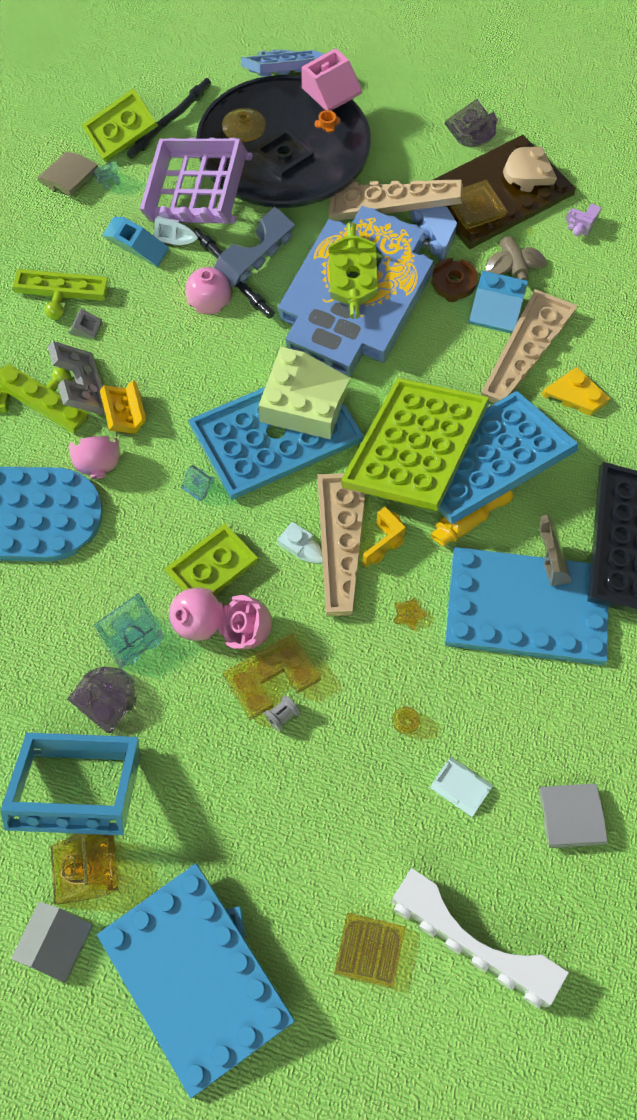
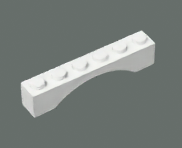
M412 868L392 898L391 904L395 906L393 910L398 915L407 920L411 917L419 922V928L431 937L438 935L446 941L444 945L454 953L459 955L461 952L472 958V965L483 972L490 970L498 976L497 981L510 990H513L515 987L525 994L523 997L525 1001L538 1009L541 1006L547 1008L552 1004L569 973L543 955L523 956L507 954L492 949L474 939L451 916L441 898L437 885Z

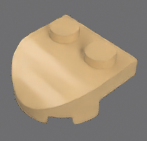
M543 147L517 148L511 153L503 169L504 177L508 183L512 184L514 182L520 185V190L525 192H531L536 185H554L557 179Z

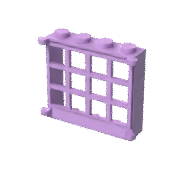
M236 138L159 139L140 210L151 222H155V218L160 216L186 223H236L237 217L231 216L244 162L245 160H252L253 154L248 153L241 140ZM173 158H183L181 169L168 170L170 160ZM189 158H202L199 171H186ZM208 158H221L218 171H205ZM227 158H231L228 170L224 171ZM166 176H179L175 189H162ZM184 176H197L194 189H181ZM203 177H216L213 189H200ZM222 177H226L223 189L219 190ZM161 194L173 195L170 207H157ZM179 195H192L189 208H176ZM198 195H212L208 208H195ZM217 195H221L218 208H214Z

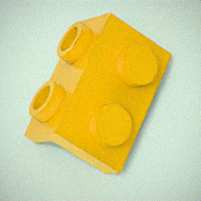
M131 381L126 388L104 385L100 390L109 431L136 434L146 421V412L143 409L141 393L137 382Z

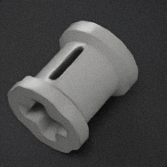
M286 695L281 698L282 701L271 711L266 710L264 712L267 721L278 732L283 729L282 726L293 716L298 717L301 714L295 703Z

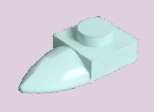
M160 216L155 218L154 236L161 242L185 245L198 239V236L190 228L180 224L179 220Z
M291 522L277 539V545L303 561L323 563L322 548L313 540V535L294 522Z

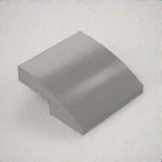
M596 784L540 787L539 797L544 814L543 826L549 848L607 844L605 821Z

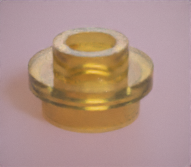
M401 707L394 712L392 723L398 732L411 734L418 729L420 717L415 709ZM405 717L409 718L411 723L409 725H404L401 722V719Z

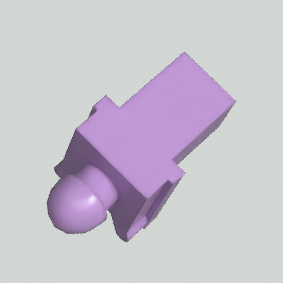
M591 203L586 213L574 208L569 210L566 215V221L569 225L568 229L573 230L575 236H581L582 234L588 236L599 217L601 207Z

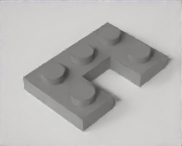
M52 341L48 346L52 365L73 371L76 381L75 383L63 379L58 384L63 405L104 415L105 411L100 394L102 384L93 353Z

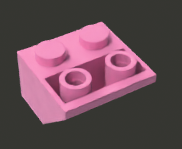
M336 48L302 66V89L325 110L332 111L362 94L361 86L349 59Z

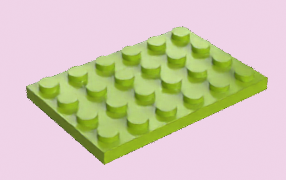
M397 378L341 479L342 488L438 511L489 405V397Z

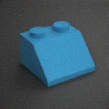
M482 270L469 324L512 334L518 321L528 281Z

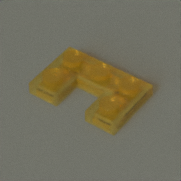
M293 634L222 672L224 679L249 721L263 714L266 710L273 708L271 699L261 685L284 672L297 694L320 681L318 672Z

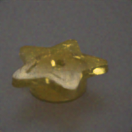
M416 598L403 603L395 602V608L398 612L393 620L395 624L405 623L411 630H415L417 621L427 616V613L420 610Z

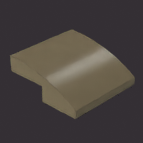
M65 151L37 177V180L55 192L59 189L71 197L98 171V164L82 155Z

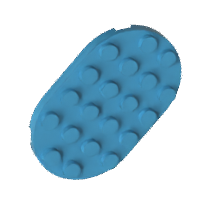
M0 467V561L62 560L77 554L78 549L94 539L102 522L103 509L96 488L86 477L65 468Z

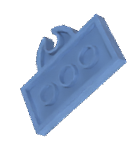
M264 50L258 52L257 56L241 57V66L249 69V72L258 73L259 76L263 77L271 76V72H277V74H289L290 70L302 72V66L325 53L316 50H272V52Z

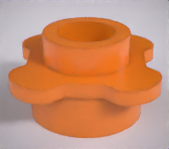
M330 110L322 111L319 114V120L315 121L316 128H321L328 133L333 132L334 127L340 124V118L336 117V114Z

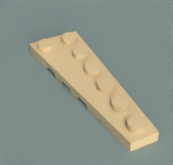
M420 180L412 181L410 184H401L400 181H391V184H379V181H370V185H359L358 182H352L344 190L330 197L329 218L333 221L355 218L361 206L374 208L382 214L462 204V181Z
M535 289L481 395L489 397V402L496 403L512 394L575 314L578 305Z
M345 473L317 474L326 617L349 616L353 613L365 493L342 488L341 479Z

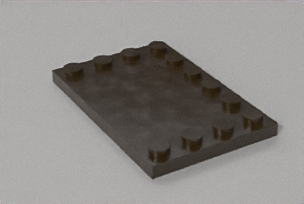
M524 135L433 179L462 181V204L447 205L445 207L449 209L457 222L455 234L469 249L575 195L576 187L551 162L550 164L557 177L554 185H536L531 192H525L520 190V185L514 182L512 184L508 183L504 177L503 169L511 153L520 147H535Z

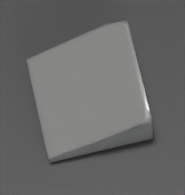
M81 308L75 316L69 333L75 336L94 339L102 319Z

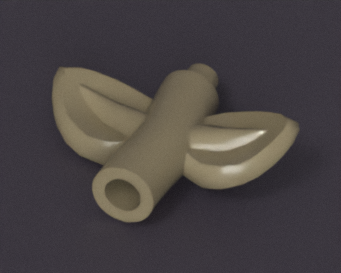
M507 236L499 243L502 251L493 254L488 260L486 271L500 275L512 272L513 278L528 281V268H544L547 266V261L537 249L526 247L521 250L512 236Z

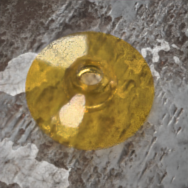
M240 108L229 112L224 117L222 128L227 137L240 139L241 142H249L259 138L264 133L266 122L263 115L258 111Z

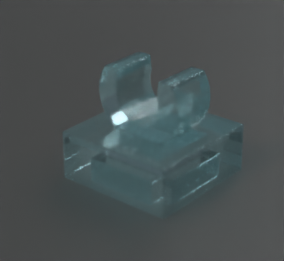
M116 161L95 169L94 177L97 183L103 181V187L106 190L110 188L108 184L109 179L114 180L117 186L120 184V178L117 175L119 167Z
M192 465L186 470L181 488L198 501L206 498L209 488L212 487L214 477L208 476L204 473L203 469H198Z

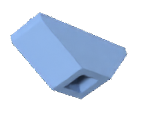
M445 206L411 210L412 221L424 230L425 239L429 243L431 253L436 255L439 262L444 260L455 239L457 222L449 209Z

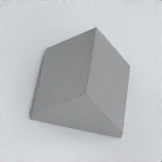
M38 902L11 960L66 983L93 925L61 908Z

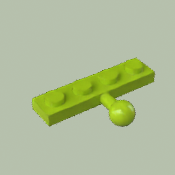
M17 269L12 288L14 293L53 296L52 301L45 306V314L49 319L58 320L64 313L63 306L61 305L63 297L105 301L109 281L108 277Z
M9 363L0 371V389L72 434L88 419V412L63 405L61 395L54 392L63 379L71 380L69 370L59 367L55 368L52 372V380L46 386Z

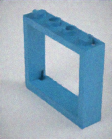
M26 733L0 810L4 830L124 835L140 761L139 738ZM34 757L125 760L114 806L20 802ZM110 820H115L116 823H110Z

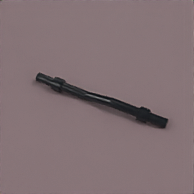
M205 78L199 85H195L189 91V95L176 108L156 122L158 124L156 128L135 142L127 151V156L133 159L140 151H144L150 145V141L164 127L183 114L195 101L200 100L204 95V91L211 85L210 79Z
M195 228L193 232L198 236L200 245L218 259L223 252L216 246V242L209 235H205L199 228ZM239 282L236 285L250 300V304L256 310H260L268 319L274 316V311L266 304V300L260 294H256L246 283Z

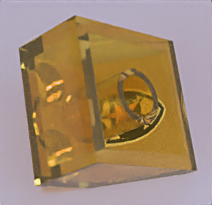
M74 834L51 845L54 905L101 898L118 891L114 835Z

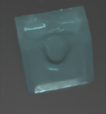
M139 593L93 625L102 646L120 669L125 665H131L136 662L140 654L147 649L155 648L159 645L161 639L164 638L161 626Z

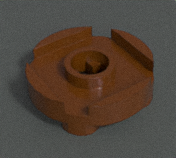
M447 258L435 265L431 284L434 290L442 297H445L448 302H456L458 299L468 297L476 289L477 270L466 260L461 259V262L453 261V258ZM450 277H458L459 279L458 281H453Z

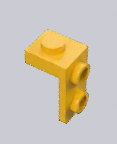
M386 507L377 512L376 525L387 536L363 554L362 564L366 568L372 563L374 565L378 564L384 558L385 553L391 549H397L405 540L406 527L402 524L400 517L395 512L391 513Z

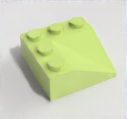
M280 347L258 405L259 420L262 423L331 439L350 383V377L305 352Z

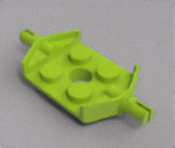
M352 222V231L351 225L348 223L346 225L347 236L328 246L330 298L349 305L350 318L354 319L355 310L356 319L360 317L359 306L378 295L376 243L357 236L356 224ZM351 271H356L360 274L357 278H349L347 276Z

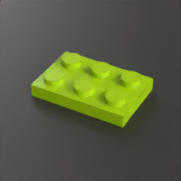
M133 88L81 126L102 159L107 162L156 128L158 124Z
M224 523L165 567L164 570L181 591L192 588H206L214 592L212 594L215 596L257 564L258 557Z

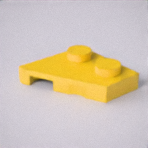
M578 367L546 387L542 392L544 398L548 399L551 396L563 401L562 405L576 408L579 412L589 416L607 405L610 399Z

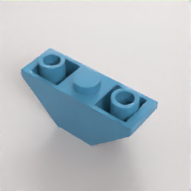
M113 217L102 235L107 240L156 267H159L170 249L146 229L125 217Z

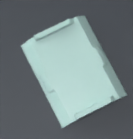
M450 757L430 788L473 817L494 785L453 757Z

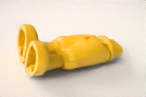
M508 491L454 524H451L443 516L436 524L437 529L430 534L431 538L443 547L450 541L456 542L480 523L486 521L489 517V512L497 507L509 504L513 499L512 491Z

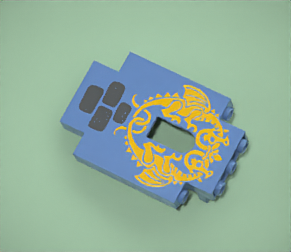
M361 206L353 220V223L356 224V235L375 242L376 250L382 253L383 258L377 268L378 295L359 306L360 317L356 319L354 310V319L350 318L349 305L330 298L328 246L347 236L346 225L343 222H336L328 219L278 306L280 320L293 325L285 339L287 348L305 352L348 377H351L362 355L382 363L385 362L433 274V260L425 255H420V249L424 244V230L417 225H410L394 216H387L374 208H367L365 206Z

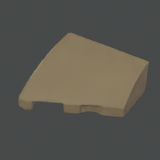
M543 515L540 519L539 531L546 549L544 567L550 585L557 586L572 583L556 525L549 515Z

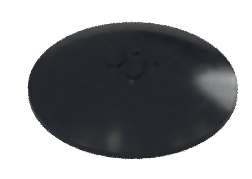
M295 75L260 77L243 82L227 90L206 109L199 122L196 139H240L247 152L252 153L253 157L252 160H245L235 198L254 205L272 208H293L311 205L338 194L348 187L362 172L369 156L371 144L367 119L360 107L352 99L332 110L336 117L340 118V124L334 127L333 132L328 133L321 128H316L315 121L319 120V114L325 111V109L302 89V76ZM208 158L205 171H218L221 158ZM227 158L224 171L228 170L231 158ZM209 177L215 183L216 177ZM222 177L219 188L223 189L226 177Z

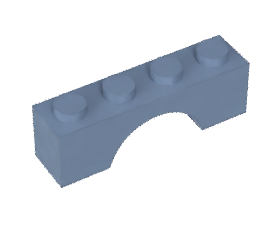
M274 207L261 218L255 231L260 244L250 248L232 244L218 257L214 268L220 270L233 287L239 282L245 283L254 269L259 270L268 256L272 258L279 250L281 244L286 245L293 237L291 232L295 224Z

